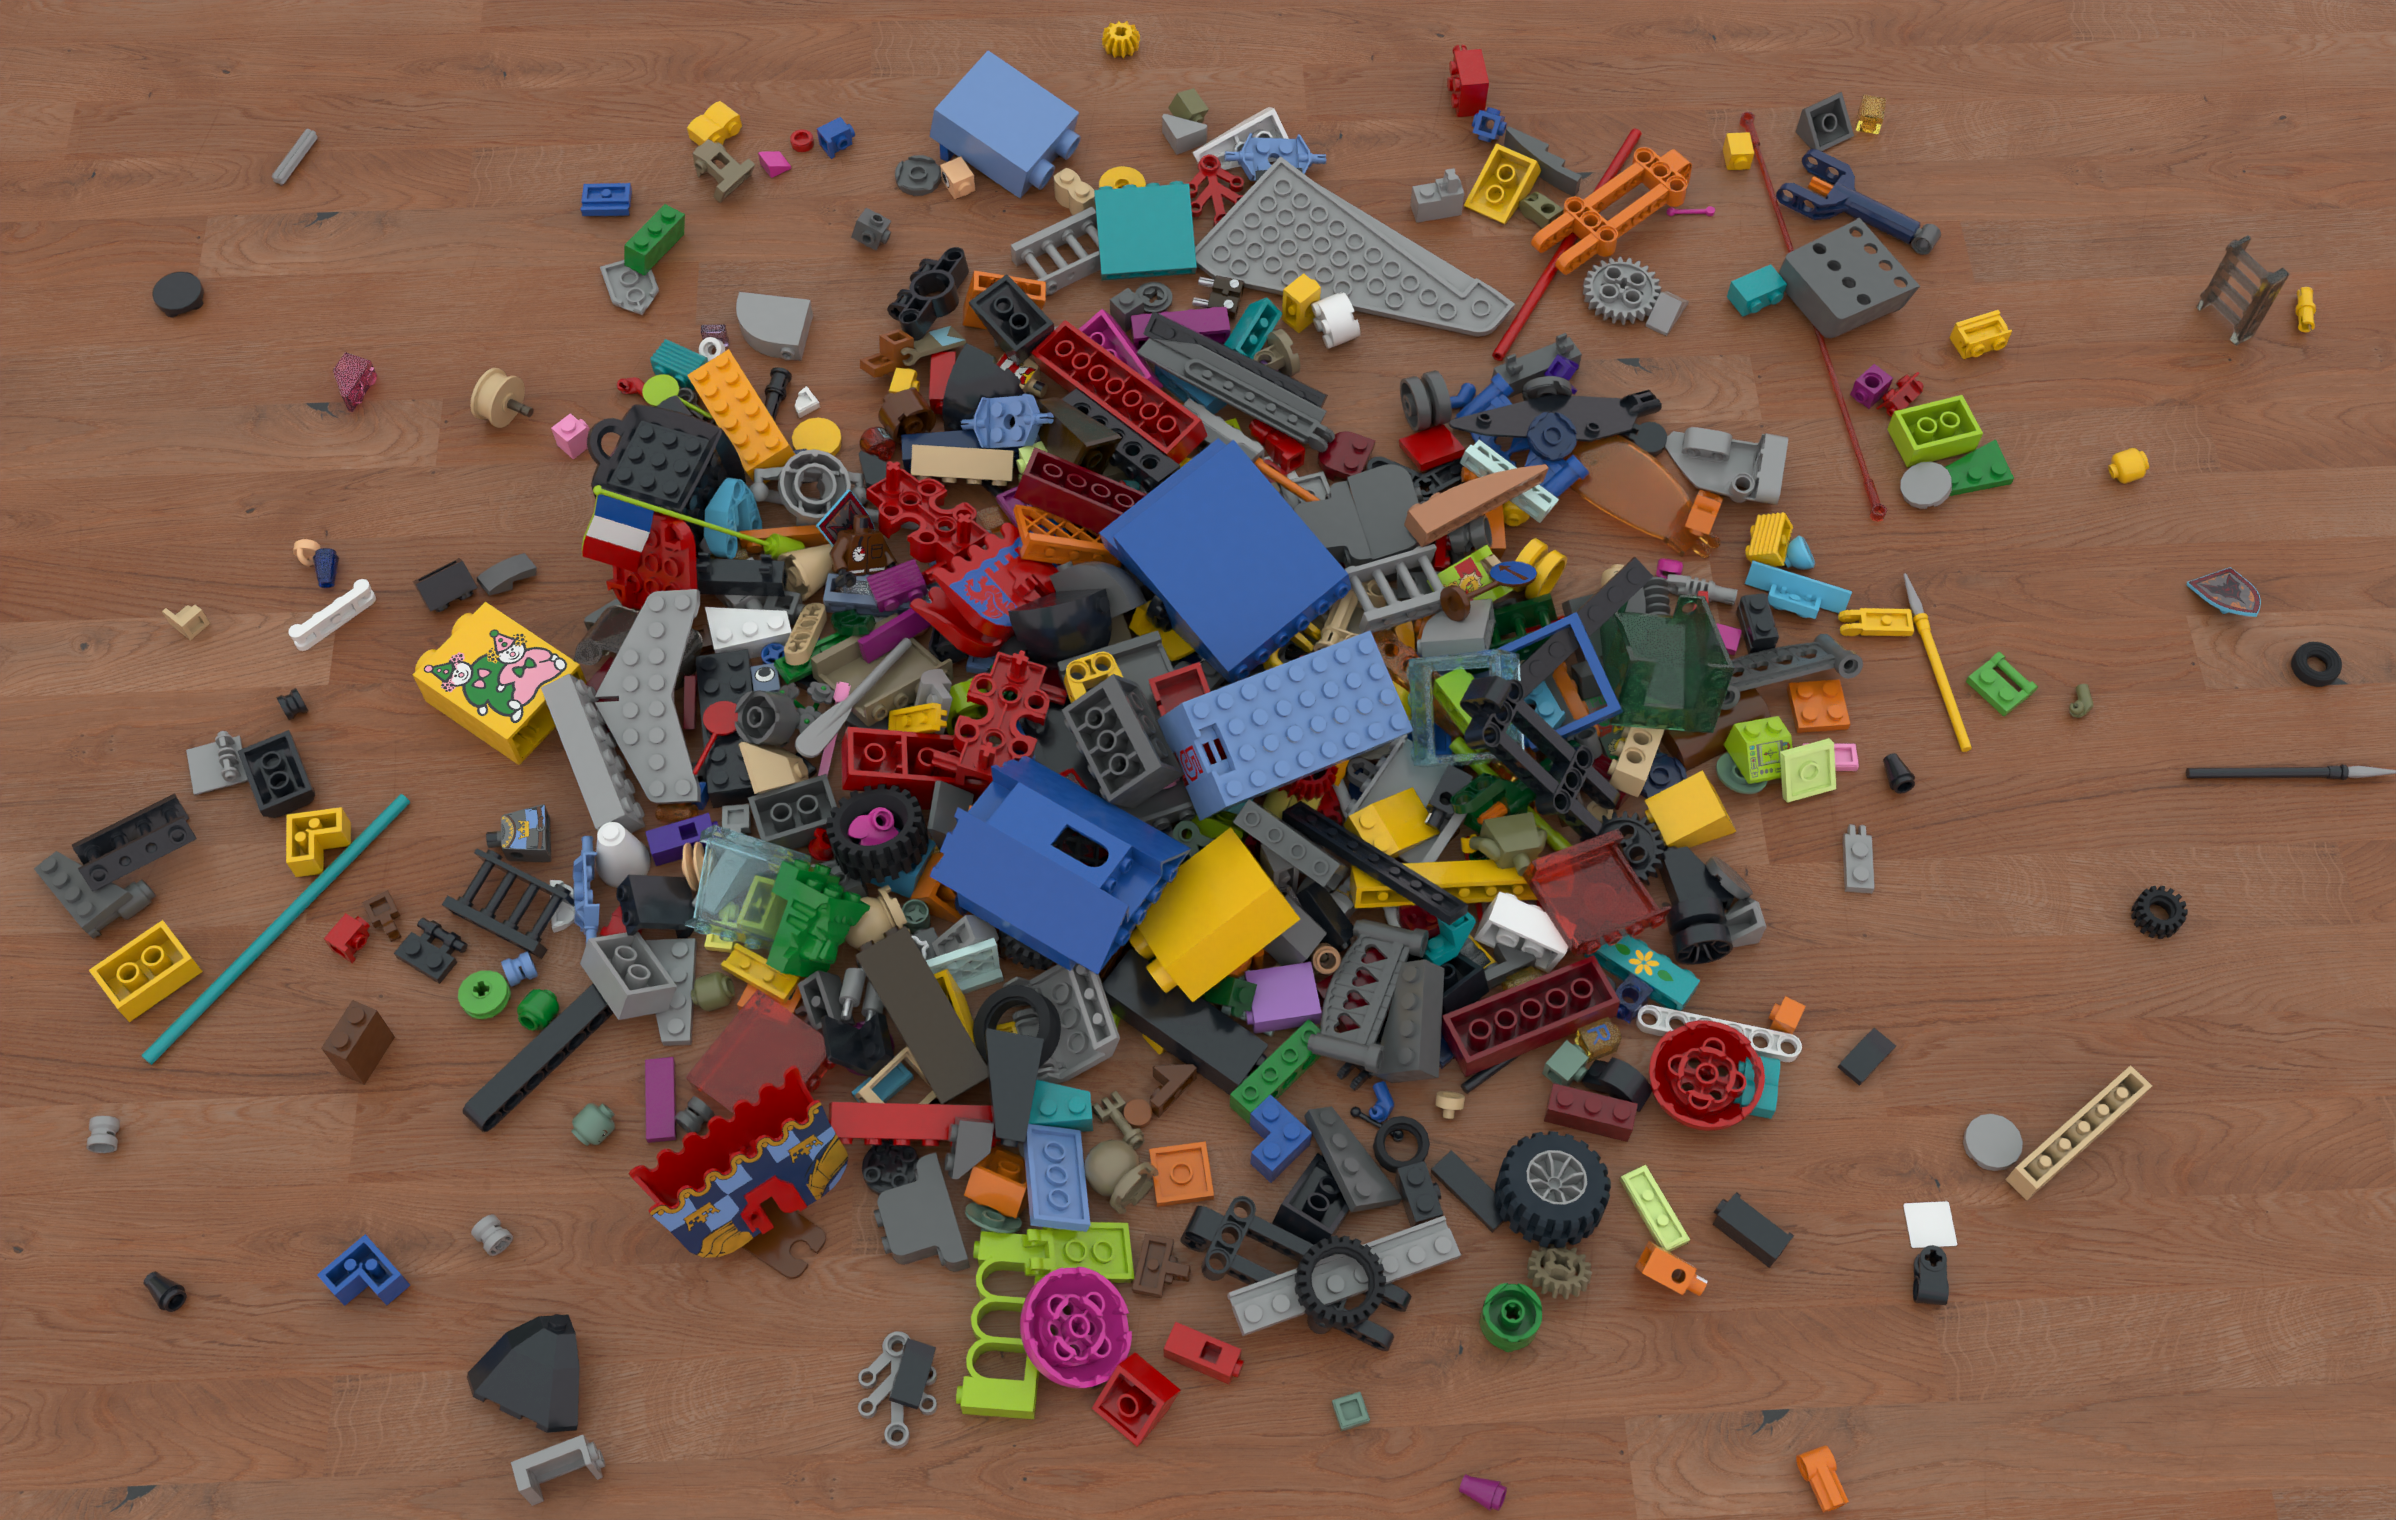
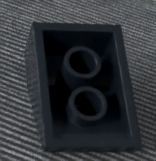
M1007 274L969 301V305L1000 348L1017 366L1032 355L1031 352L1054 331V323Z
M1460 952L1458 956L1440 965V967L1444 968L1442 1016L1477 1002L1489 992L1484 968ZM1409 954L1407 962L1424 959Z
M1318 1153L1281 1203L1272 1222L1273 1225L1313 1245L1324 1238L1329 1239L1331 1236H1335L1350 1212L1323 1156Z

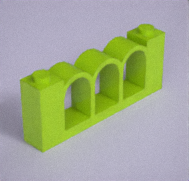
M981 1231L980 1241H975L973 1258L978 1259L979 1263L976 1274V1286L981 1301L975 1306L971 1315L972 1330L977 1341L971 1346L966 1357L969 1376H964L963 1386L958 1385L956 1404H961L962 1414L1035 1419L1039 1371L1032 1364L1028 1356L1026 1358L1024 1381L986 1378L979 1375L974 1369L976 1360L980 1355L988 1351L1026 1353L1022 1339L989 1336L979 1328L981 1319L991 1311L1021 1312L1026 1298L990 1294L985 1290L984 1283L987 1277L995 1271L1025 1272L1024 1264L1030 1263V1258H1045L1044 1245L1031 1248L1023 1247V1234ZM1047 1274L1035 1276L1034 1285Z

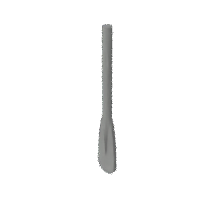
M904 638L844 701L831 707L810 724L797 737L795 742L796 750L802 756L808 758L818 756L841 729L852 707L910 648L912 642L908 638Z

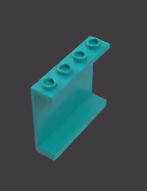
M1174 181L1169 183V185L1161 186L1159 183L1146 184V187H1136V185L1129 184L1119 189L1103 186L1099 190H1094L1101 281L1196 274L1197 265L1189 184H1184L1182 181Z

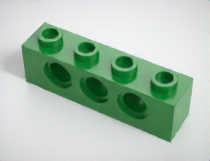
M1308 1019L1230 1094V1108L1250 1125V1114L1269 1095H1272L1277 1100L1321 1057L1307 1049L1310 1035L1320 1033L1321 1029Z

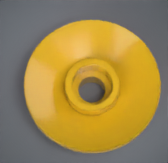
M1120 166L1109 169L1101 176L1099 188L1111 186L1113 189H1119L1129 184L1136 185V187H1146V182L1143 175L1136 169Z

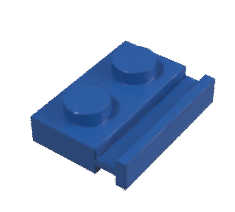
M631 183L583 184L582 216H629L632 196Z

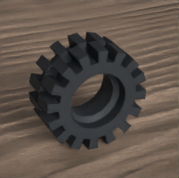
M2161 885L2158 889L2156 886H2151L2149 890L2145 889L2134 902L2131 911H2134L2131 914V918L2137 919L2134 925L2136 928L2141 925L2143 928L2140 932L2143 934L2149 931L2148 937L2154 938L2156 934L2158 939H2163L2165 936L2167 938L2171 937L2185 922L2186 915L2188 914V909H2184L2186 902H2179L2182 896L2179 893L2174 896L2172 894L2174 890L2171 888L2166 892L2165 886ZM2150 906H2161L2167 911L2169 918L2162 920L2155 917L2150 911Z

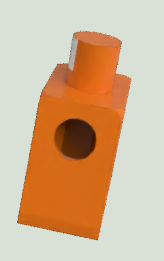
M1648 1241L1635 1265L1642 1274L1681 1295L1687 1289L1700 1296L1707 1285V1280L1695 1274L1697 1269L1692 1264L1651 1241ZM1679 1269V1275L1673 1278V1271Z

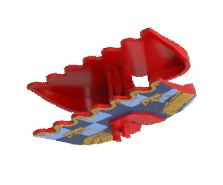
M796 1065L789 1067L784 1072L785 1082L782 1086L776 1087L772 1083L763 1084L759 1088V1100L756 1103H750L746 1099L737 1101L733 1106L734 1116L731 1119L727 1120L722 1116L712 1117L707 1124L709 1131L706 1135L700 1136L696 1132L687 1133L682 1139L683 1149L680 1152H674L671 1149L661 1150L657 1154L658 1164L655 1168L649 1169L644 1165H639L630 1170V1177L656 1203L650 1207L649 1213L665 1226L690 1253L703 1258L721 1257L730 1254L744 1246L759 1233L765 1234L774 1228L773 1223L761 1205L762 1202L772 1196L780 1210L784 1213H792L798 1209L801 1212L808 1208L810 1204L825 1196L841 1179L847 1166L848 1154L829 1123L822 1104L819 1100L814 1101Z

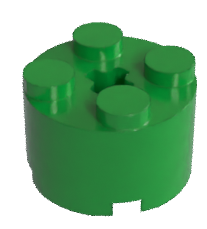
M1503 1283L1494 1287L1487 1295L1480 1313L1479 1324L1483 1335L1492 1345L1505 1352H1513L1528 1346L1534 1340L1542 1322L1541 1301L1531 1288L1523 1284ZM1514 1314L1516 1319H1509L1507 1316Z

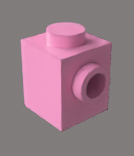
M570 413L551 428L557 446L572 459H575L588 449L587 437L590 429L582 419L578 420Z

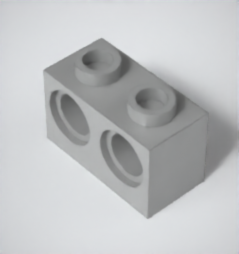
M965 915L932 943V946L938 957L991 938L998 941L999 937L995 927L975 915Z

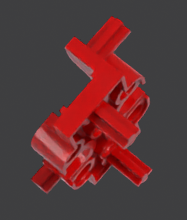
M889 461L886 464V478L866 489V499L879 509L878 529L888 539L901 529V525L908 521L919 525L920 528L907 537V541L910 542V555L923 563L936 561L935 565L921 573L926 585L932 584L936 581L931 576L936 568H945L947 571L954 573L950 565L953 557L960 556L964 559L968 556L967 550L971 545H978L983 548L985 545L984 538L990 533L976 523V509L967 502H963L955 508L948 510L939 508V506H944V498L948 492L939 481L931 478L919 481L904 469H900L899 462L892 463ZM946 526V527L949 528L950 530H949V531H943V530H940L939 528Z
M1020 650L1019 654L1014 653L1013 656L998 652L990 674L979 673L972 679L967 693V702L985 705L988 713L984 718L978 720L959 715L955 725L953 745L961 753L960 757L936 750L931 762L932 766L956 773V784L964 786L969 775L992 782L991 766L1003 767L1004 762L1013 759L1019 762L1023 756L1033 759L1037 739L1021 734L1017 730L1016 723L1021 718L1026 717L1028 720L1044 726L1049 702L1064 706L1067 697L1066 690L1045 684L1044 678L1047 667L1028 661L1029 657L1025 656V651ZM979 689H986L989 692L982 693ZM1005 691H1013L1017 694V699L1007 701L1002 694ZM1030 705H1037L1040 709H1033ZM970 734L973 737L968 739L962 737V735ZM990 736H996L1002 743L999 746L993 747V743L986 742V739ZM1021 750L1025 754L1018 755L1014 753V751Z

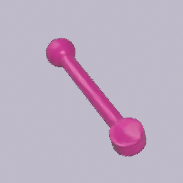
M1708 206L1706 209H1675L1669 207L1666 213L1668 216H1674L1675 214H1706L1707 216H1713L1715 208L1712 206Z

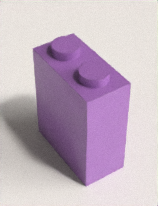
M1311 962L1245 971L1244 981L1257 984L1251 1011H1245L1247 1025L1252 1024L1254 1034L1301 1027L1308 1019L1315 1025L1320 1024L1322 1012Z

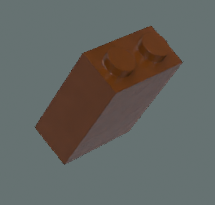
M352 1000L321 1049L341 1075L365 1085L395 1036L377 1010Z

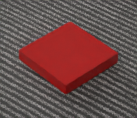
M1444 424L1399 439L1400 448L1421 472L1461 458L1465 452L1463 445Z

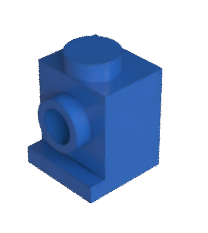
M841 117L817 128L819 145L831 159L835 157L834 153L852 145V138L855 137L852 126L846 124Z

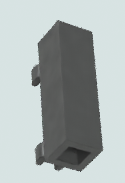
M1564 333L1557 336L1556 342L1517 359L1516 354L1506 357L1504 364L1494 368L1492 378L1497 373L1502 376L1514 390L1507 397L1510 398L1522 393V388L1528 381L1545 377L1544 373L1558 354L1580 365L1582 353L1571 338H1567V334Z

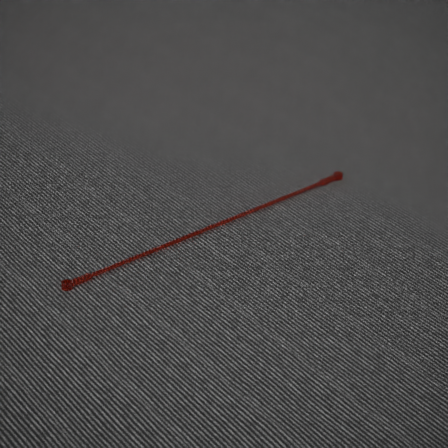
M1746 111L1742 113L1739 123L1745 128L1746 132H1750L1753 149L1788 253H1790L1794 249L1759 147L1760 142L1753 124L1755 115L1752 112ZM1813 325L1864 478L1863 484L1872 508L1870 517L1874 521H1882L1887 513V508L1880 503L1874 482L1870 479L1823 335Z

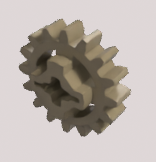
M1550 1244L1549 1248L1540 1246L1539 1251L1533 1250L1531 1257H1529L1527 1277L1528 1279H1533V1287H1542V1294L1548 1291L1552 1292V1297L1555 1299L1558 1294H1562L1564 1299H1568L1569 1293L1578 1297L1580 1290L1585 1292L1588 1284H1590L1592 1275L1590 1271L1591 1263L1585 1262V1254L1577 1255V1248L1575 1247L1568 1250L1566 1245L1563 1248H1555L1554 1244Z

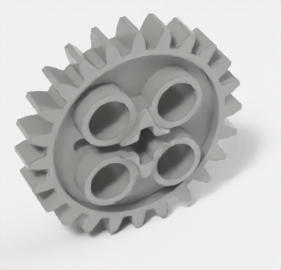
M1610 257L1608 264L1601 260L1599 266L1593 265L1592 271L1587 272L1582 294L1585 295L1584 302H1590L1588 309L1596 308L1595 315L1604 314V321L1611 317L1613 324H1615L1617 319L1621 320L1622 325H1625L1627 319L1634 324L1636 317L1643 321L1645 315L1650 316L1661 292V286H1658L1660 280L1654 279L1655 272L1647 273L1648 265L1641 268L1640 261L1632 264L1631 258H1628L1627 262H1623L1622 257H1619L1618 262H1615Z

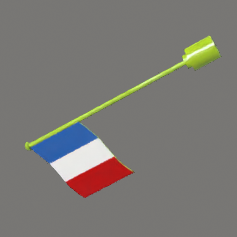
M597 485L593 489L596 501L594 513L583 537L582 556L638 573L639 557L650 534L654 511L763 545L765 554L772 555L773 560H777L779 555L785 552L805 549V546L801 541L776 533L764 541L601 489V486Z

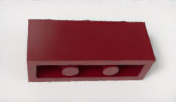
M1553 1083L1544 1122L1628 1142L1633 1131L1638 1104Z

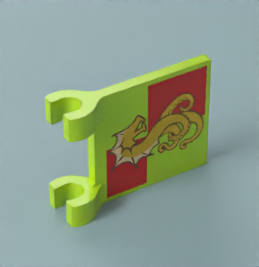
M1483 546L1438 573L1437 575L1444 587L1457 585L1468 594L1491 583V579L1480 562L1493 554L1489 546ZM1427 580L1429 586L1431 587L1432 591L1434 592V590H1433V588H1432L1430 582ZM1499 585L1470 599V601L1492 599L1493 602L1514 589L1513 587Z

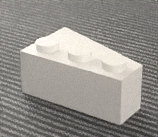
M705 607L715 654L748 649L750 659L760 657L761 651L768 644L779 643L785 647L792 632L787 611Z

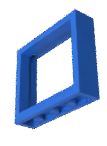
M1577 612L1489 652L1491 660L1487 662L1493 676L1498 675L1509 680L1501 658L1570 626L1572 627L1608 706L1556 729L1555 731L1563 739L1623 713ZM1520 734L1526 748L1531 747L1534 752L1539 751L1524 734Z

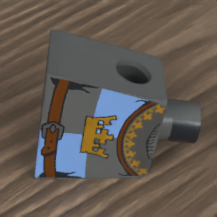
M545 804L504 814L501 817V831L486 833L488 848L502 847V851L509 861L551 862L550 815Z

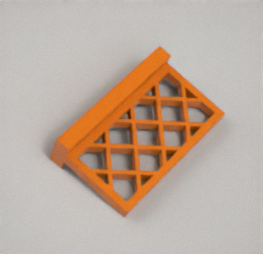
M1015 505L1013 511L1023 544L1020 550L1022 559L1062 565L1072 561L1073 566L1083 562L1099 561L1121 567L1122 563L1104 547L1103 543H1100L1102 539L1099 534L1085 527L1079 529L1068 520L1037 507ZM1024 515L1032 517L1035 521H1030ZM1048 519H1053L1059 524L1056 526ZM1041 524L1050 531L1045 532L1037 525ZM1062 528H1066L1071 533H1073V535L1070 536L1069 534L1064 532ZM1089 531L1091 534H1093V535L1096 536L1097 538L1094 540L1092 537H1090V536H1089L1088 534H1086L1085 532Z

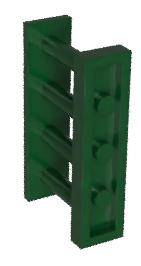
M1545 594L1495 609V626L1489 652L1530 634L1526 633V628L1541 625V628L1551 624V621L1557 620L1551 594ZM1513 632L1516 633V637L1501 641L1500 636ZM1550 636L1501 658L1503 665L1525 660ZM1488 654L1487 661L1461 662V666L1467 673L1475 675L1490 670L1487 662L1491 658Z

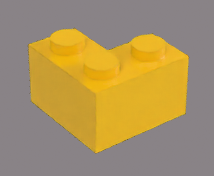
M342 807L287 815L286 863L295 877L321 874L324 871V849L346 847L351 844V822Z

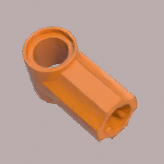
M1826 1445L1796 1456L1798 1469L1804 1480L1810 1482L1823 1513L1838 1509L1849 1502L1836 1474L1837 1466L1834 1456Z

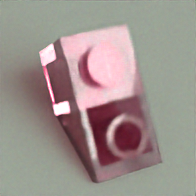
M345 352L333 369L344 403L348 411L353 412L357 405L363 401L364 395L370 386L376 381L377 373L370 360Z

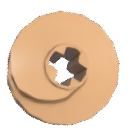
M696 842L694 850L690 843H685L683 847L682 872L691 889L699 891L716 865L715 852L713 849H709L705 856L702 843Z

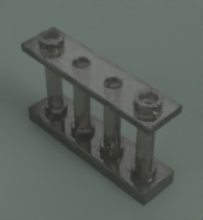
M2248 235L2239 241L2237 239L2232 241L2225 250L2227 252L2207 289L2201 293V300L2196 307L2200 311L2212 304L2233 324L2235 331L2230 341L2236 346L2255 335L2290 275L2284 268L2274 273H2268L2245 251L2251 240V237ZM2239 260L2260 279L2261 285L2259 288L2236 267ZM2230 276L2252 295L2251 303L2228 283ZM2222 292L2243 311L2242 319L2219 298Z

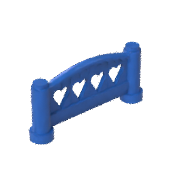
M1497 373L1490 379L1492 383L1457 413L1456 418L1511 405L1512 403L1507 397L1514 390ZM1470 432L1475 443L1478 440L1482 441L1515 467L1516 462L1511 461L1510 456L1515 452L1530 449L1524 467L1546 464L1549 469L1543 483L1539 485L1556 498L1579 478L1583 480L1589 474V471L1574 455L1566 461L1562 459L1551 462L1541 459L1533 453L1528 445L1527 438H1513L1510 449L1503 452L1501 445L1495 443L1496 436H1484Z

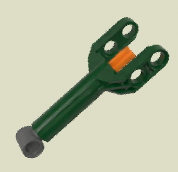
M1594 726L1573 735L1574 740L1568 741L1572 747L1587 746L1590 748L1594 759L1602 754L1601 744ZM1546 757L1539 764L1549 773L1553 762ZM1483 772L1455 793L1450 801L1456 814L1475 812L1492 799L1493 806L1477 818L1478 823L1483 824L1484 819L1527 813L1528 805L1536 799L1537 795L1520 779L1514 782ZM1478 850L1469 854L1470 860H1491Z

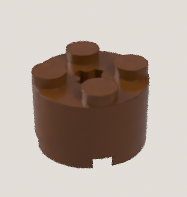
M911 387L896 394L889 393L883 398L884 404L880 408L878 419L892 439L902 446L901 435L924 433L926 430L930 433L934 428L936 415L916 388Z

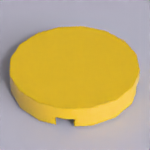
M819 417L807 419L794 429L792 435L794 450L816 449L835 456L841 448L840 429L834 422Z

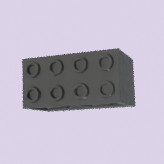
M1112 674L1062 709L1066 718L1064 720L1065 725L1070 732L1074 733L1078 741L1076 746L1080 753L1086 757L1089 763L1088 770L1098 780L1101 786L1100 793L1107 802L1134 809L1184 775L1181 764L1175 753H1172L1159 723L1138 683Z

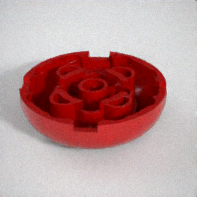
M1698 1020L1687 1022L1684 1026L1673 1031L1670 1030L1660 1039L1651 1056L1649 1082L1657 1103L1672 1119L1692 1129L1716 1131L1738 1124L1754 1110L1764 1089L1765 1073L1761 1057L1757 1055L1751 1046V1041L1741 1032L1720 1022ZM1747 1056L1753 1065L1752 1069L1755 1073V1093L1748 1106L1740 1108V1104L1734 1103V1100L1743 1094L1747 1080L1737 1069L1739 1061L1745 1063ZM1698 1060L1700 1065L1694 1069L1689 1066L1688 1062ZM1722 1067L1728 1075L1724 1077L1719 1076L1717 1068ZM1689 1084L1693 1087V1090L1685 1091L1681 1087ZM1713 1092L1720 1094L1721 1100H1715L1710 1094Z

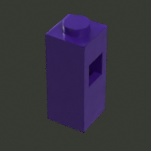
M709 813L645 831L656 867L683 859L685 843H690L694 850L695 843L700 842L704 852H707L709 849H713L712 844L718 842L717 838L722 837L718 822H712Z

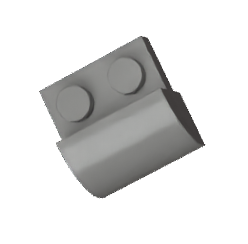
M942 669L928 670L921 675L914 706L928 703L941 704V710H947V717H941V720L947 721L952 697L949 694L952 683ZM940 728V731L931 732L930 734L944 735L945 728Z

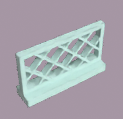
M994 938L926 960L933 974L948 969L963 994L1004 981L999 964L997 944Z

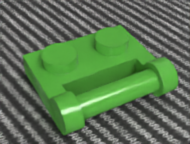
M1999 651L1988 662L1968 676L1966 683L2002 716H2006L2029 698L2038 689V686L2033 681L2029 682L2005 660L2006 657ZM1998 667L2022 690L2018 692L1994 669Z

